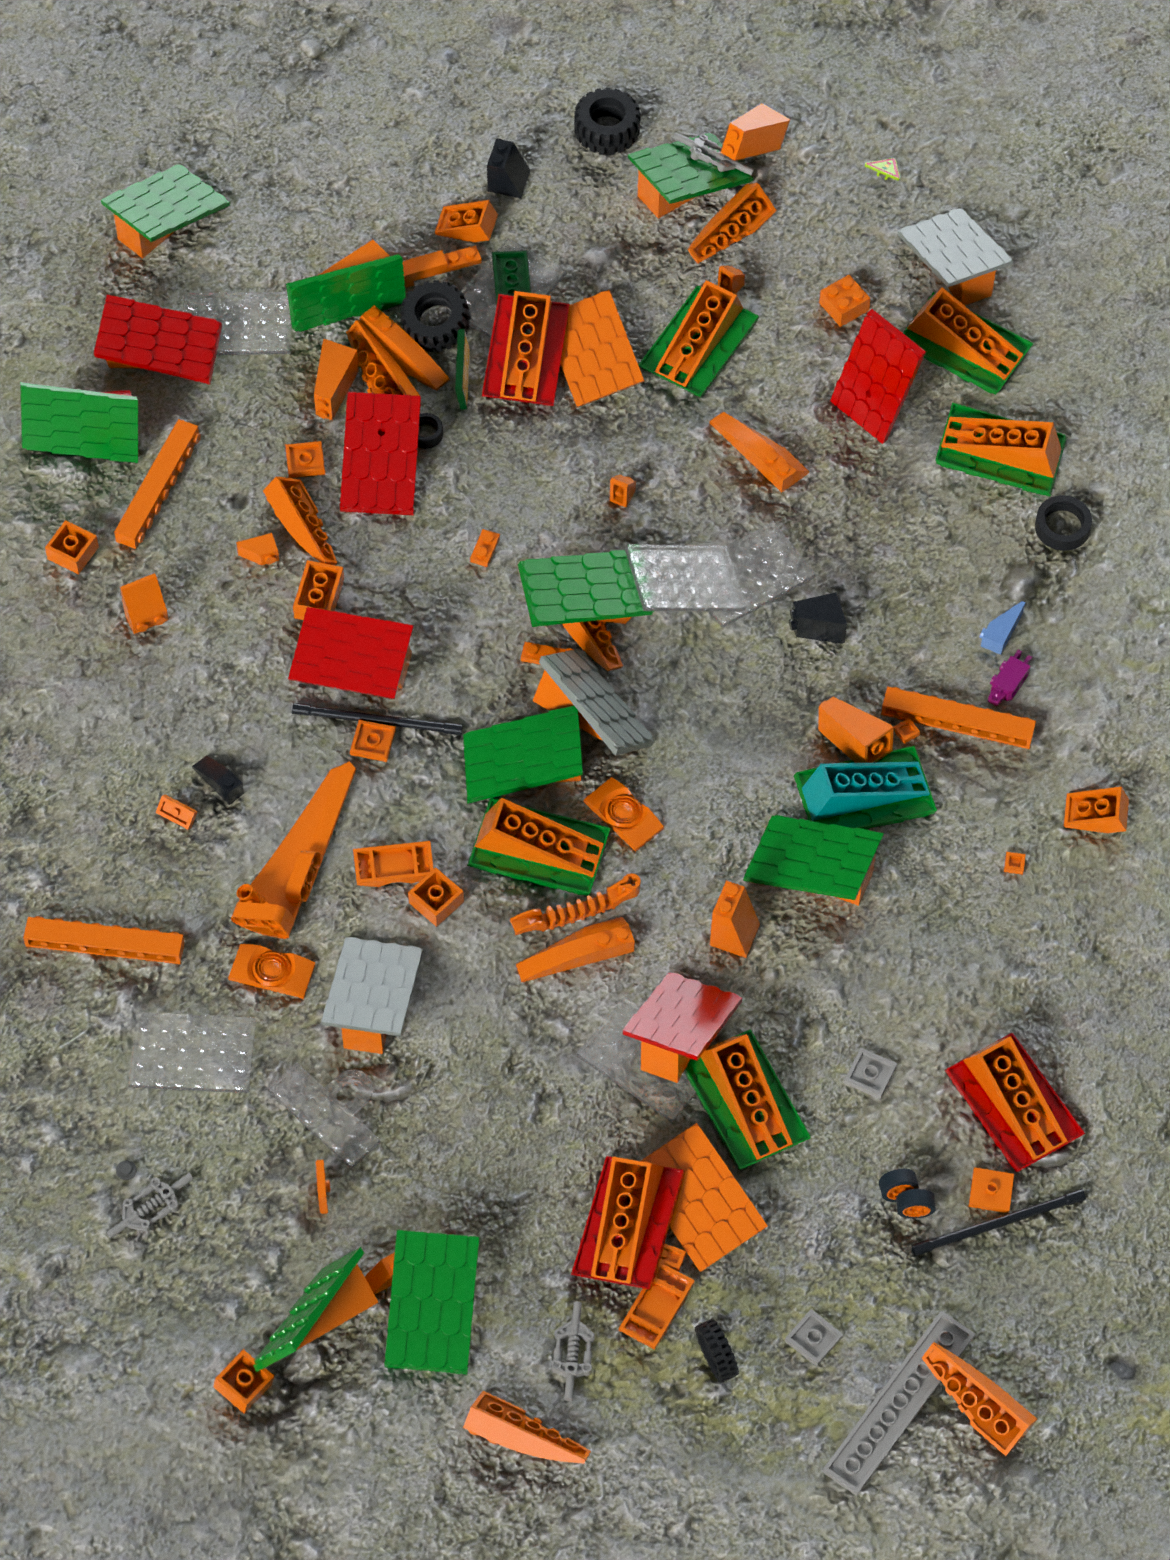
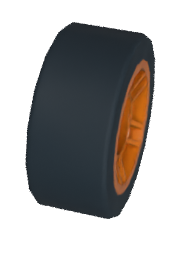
M906 1168L889 1171L878 1182L882 1198L889 1202H896L897 1195L903 1191L919 1189L915 1172Z
M911 1189L899 1193L896 1197L897 1212L901 1217L923 1218L932 1215L936 1211L934 1193L929 1190Z

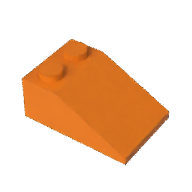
M489 200L444 206L434 233L438 236L474 243L489 241L498 213Z
M155 573L120 587L125 617L134 634L144 632L148 628L168 621L167 609Z
M1122 786L1067 793L1064 827L1101 833L1126 831L1129 798Z

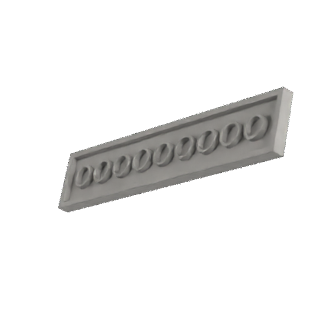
M940 1311L825 1465L822 1472L857 1496L941 1383L922 1360V1356L931 1344L935 1342L960 1357L975 1337V1333L943 1311Z

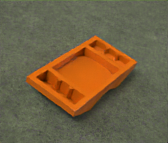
M612 777L583 799V802L635 852L664 829V826L653 812L641 804L626 786Z
M430 841L353 849L356 881L359 886L381 887L396 882L416 883L420 882L434 869Z
M240 944L228 980L304 999L316 964L294 953H280L262 945Z
M659 1262L651 1290L642 1288L620 1325L619 1331L655 1350L667 1333L677 1312L683 1306L695 1280Z

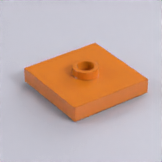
M322 441L285 445L289 478L325 475Z
M359 720L351 745L350 755L387 762L396 727Z
M323 1159L316 1160L318 1201L321 1214L328 1213L327 1192H330V1180H326Z
M974 1167L968 1207L1009 1213L1014 1174Z

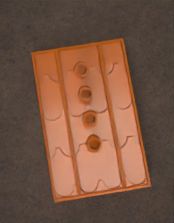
M610 290L600 292L569 306L561 366L577 408L644 382Z
M697 1122L640 1160L641 1162L685 1170L669 1227L700 1272L768 1227Z

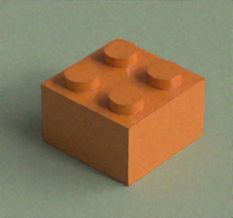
M847 275L820 291L819 304L842 327L868 312L871 298L850 275Z
M65 520L48 542L45 550L48 560L79 575L97 551L99 545L97 535Z
M435 867L408 892L409 904L437 927L464 903V891Z
M243 1349L215 1378L213 1387L245 1414L272 1386L274 1375L266 1368L256 1372L253 1367L255 1364L254 1358Z

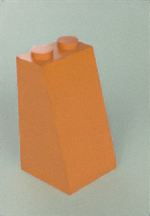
M761 103L730 123L721 153L736 161L781 149L790 119Z
M327 339L323 340L314 390L315 411L319 417L333 420L359 372L358 352L356 349Z
M831 697L820 704L818 731L855 763H876L893 751L894 727L891 724L835 697Z
M726 880L712 913L710 946L747 958L760 923L746 888Z

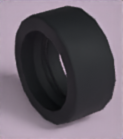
M420 414L419 426L432 425L437 431L430 437L419 436V448H433L442 441V421L434 414Z

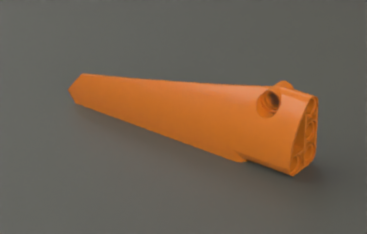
M350 761L330 769L294 826L251 884H244L238 888L236 894L240 900L237 902L231 917L233 923L262 935L281 939L289 938L302 902H306L309 898L355 775L356 768Z

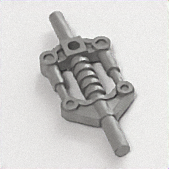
M677 132L672 137L691 147L689 151H691L690 157L693 160L700 159L706 163H712L717 166L720 172L736 168L751 176L754 169L739 163L738 160L734 161L721 154V152H716L717 150L721 151L722 147L708 140V137L704 134L695 138L694 141Z
M188 1173L171 1186L161 1182L158 1178H153L148 1186L139 1191L137 1196L123 1201L122 1221L108 1230L106 1234L111 1239L127 1227L144 1232L149 1231L151 1224L158 1219L164 1218L171 1212L178 1211L179 1206L176 1201L175 1192L194 1178ZM153 1191L158 1193V1195H154V1198H150V1201H146L145 1205L142 1204L140 1208L138 1207L134 1211V1203L137 1200L146 1197ZM163 1201L167 1204L149 1221L140 1218H143L145 1214H149V1211H153L154 1207L157 1208L159 1204H163Z
M575 1301L573 1304L572 1321L556 1329L554 1332V1337L557 1341L551 1370L553 1373H558L566 1378L564 1396L566 1401L573 1400L574 1379L581 1376H589L592 1372L591 1343L595 1340V1334L580 1322L582 1303L579 1301ZM569 1337L565 1363L561 1362V1340ZM580 1338L587 1342L583 1364H578L577 1359Z

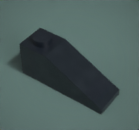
M206 755L192 766L229 805L244 794L243 783L229 769Z

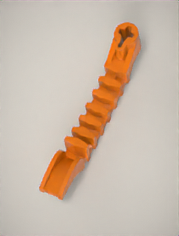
M633 873L627 874L622 880L608 887L606 894L602 895L600 892H597L595 898L589 895L586 901L582 902L578 899L574 905H571L570 902L566 903L565 908L556 905L555 911L551 906H547L545 914H542L540 909H532L510 918V923L513 926L515 935H519L533 930L542 932L548 929L554 930L558 926L563 927L565 924H573L577 920H585L589 916L594 917L595 914L615 909L616 906L625 900L637 897L640 892V877Z

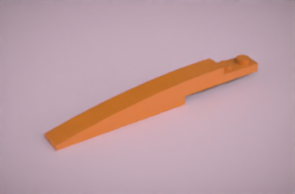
M477 246L445 254L440 250L403 261L405 288L414 286V281L482 263Z

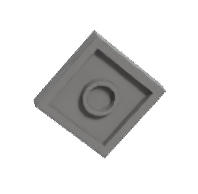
M860 1048L844 1080V1084L881 1099L897 1067V1063Z
M811 1309L787 1335L785 1342L817 1367L843 1338V1334Z

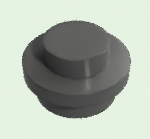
M128 1160L120 1162L116 1167L117 1176L126 1181L131 1180L137 1172L135 1164Z

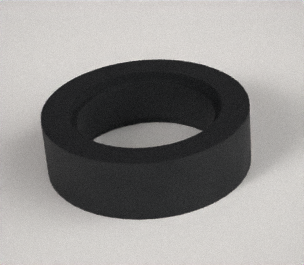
M1066 495L1054 496L1040 505L1035 521V531L1038 538L1048 547L1061 551L1073 550L1083 545L1088 539L1092 525V515L1089 508L1079 499ZM1055 511H1068L1079 519L1081 528L1072 535H1059L1049 529L1046 524V518Z

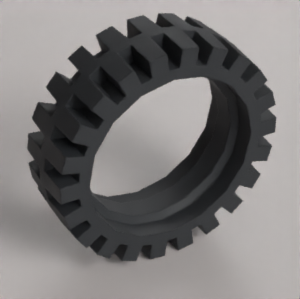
M714 1319L697 1325L695 1327L697 1341L715 1378L722 1383L739 1374L737 1362L734 1359L735 1356L731 1351L732 1349L728 1344L727 1338H725L724 1332L721 1331V1327Z

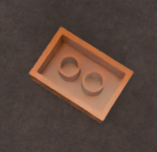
M307 560L293 604L294 619L304 620L307 607L335 611L344 582L343 567Z

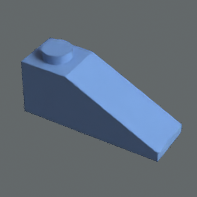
M1021 601L992 620L987 629L983 628L979 637L982 639L981 647L1001 655L1024 612L1026 602Z

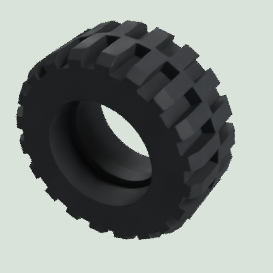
M599 88L595 92L590 91L586 94V97L583 96L575 107L574 132L577 135V140L586 149L590 148L591 152H599L601 155H604V153L614 155L615 152L621 153L625 148H630L636 142L637 136L640 133V108L633 97H629V94L626 92H620L619 89L611 90L610 88H605L601 90ZM609 116L621 122L613 126H602L595 123L594 120Z
M433 280V283L426 281L422 286L419 284L415 286L413 292L410 290L407 293L408 298L403 299V307L400 308V319L405 332L423 349L425 347L429 352H433V349H436L437 352H442L444 348H447V350L451 349L453 344L457 345L459 329H465L467 335L466 329L470 328L471 314L464 294L458 290V287L455 285L450 286V283L443 281V283H440L439 280ZM441 305L452 310L448 320L439 326L429 327L420 323L422 314L430 307Z

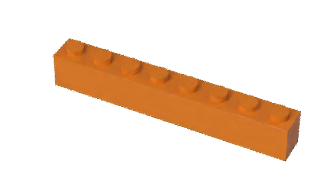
M180 419L177 420L115 529L116 542L134 549L138 547L139 543L143 542L145 532L151 528L154 516L159 514L163 500L168 498L171 486L176 484L179 472H182L185 467V461L191 457L194 445L200 441L201 434H199L197 425Z
M888 686L881 711L883 716L901 720L910 718L914 723L1030 749L1036 723L1035 720H1031L1028 717H1018L1010 713L996 712L989 708L983 709L972 704L966 705L957 703L954 700H944L936 696H927L915 691L910 692L901 690L898 687Z
M40 916L27 918L23 937L26 947L181 964L185 944L183 934L178 932L165 933L155 929L148 931L137 927L122 928L118 925L104 926L100 923L69 922L59 918L53 920L45 919Z

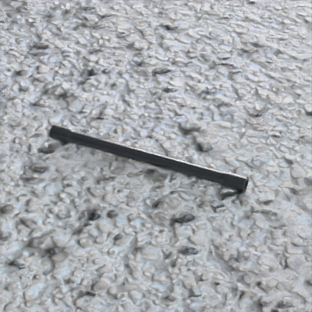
M293 703L292 714L312 715L351 721L364 720L390 726L443 732L461 736L463 724L441 723L324 708L301 703Z
M1081 1188L1066 1193L1063 1196L979 1224L912 1244V1251L915 1256H918L936 1248L1041 1213L1084 1201L1086 1196Z

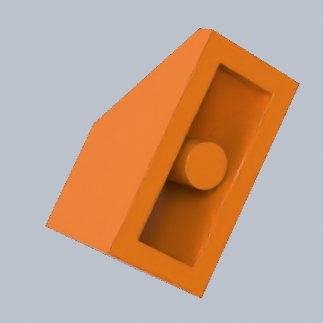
M731 265L720 266L718 286L736 294L744 286L745 274Z
M619 474L610 480V501L627 507L636 491V481L628 476Z
M272 533L236 542L238 555L252 562L265 565L279 561L278 549Z
M395 1252L381 1259L364 1276L374 1295L392 1286Z

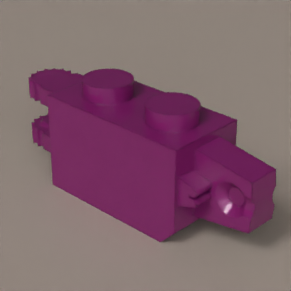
M1018 649L1014 656H1010L1008 661H1003L999 674H995L990 681L992 687L987 702L997 707L1003 700H1013L1029 676L1031 667L1029 664L1032 656L1028 655L1022 662L1018 660L1022 655V651Z

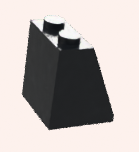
M496 138L487 163V192L521 199L530 174V168L514 142Z
M836 592L793 602L792 610H790L791 620H789V626L791 631L794 630L796 637L840 644L845 643L847 621Z

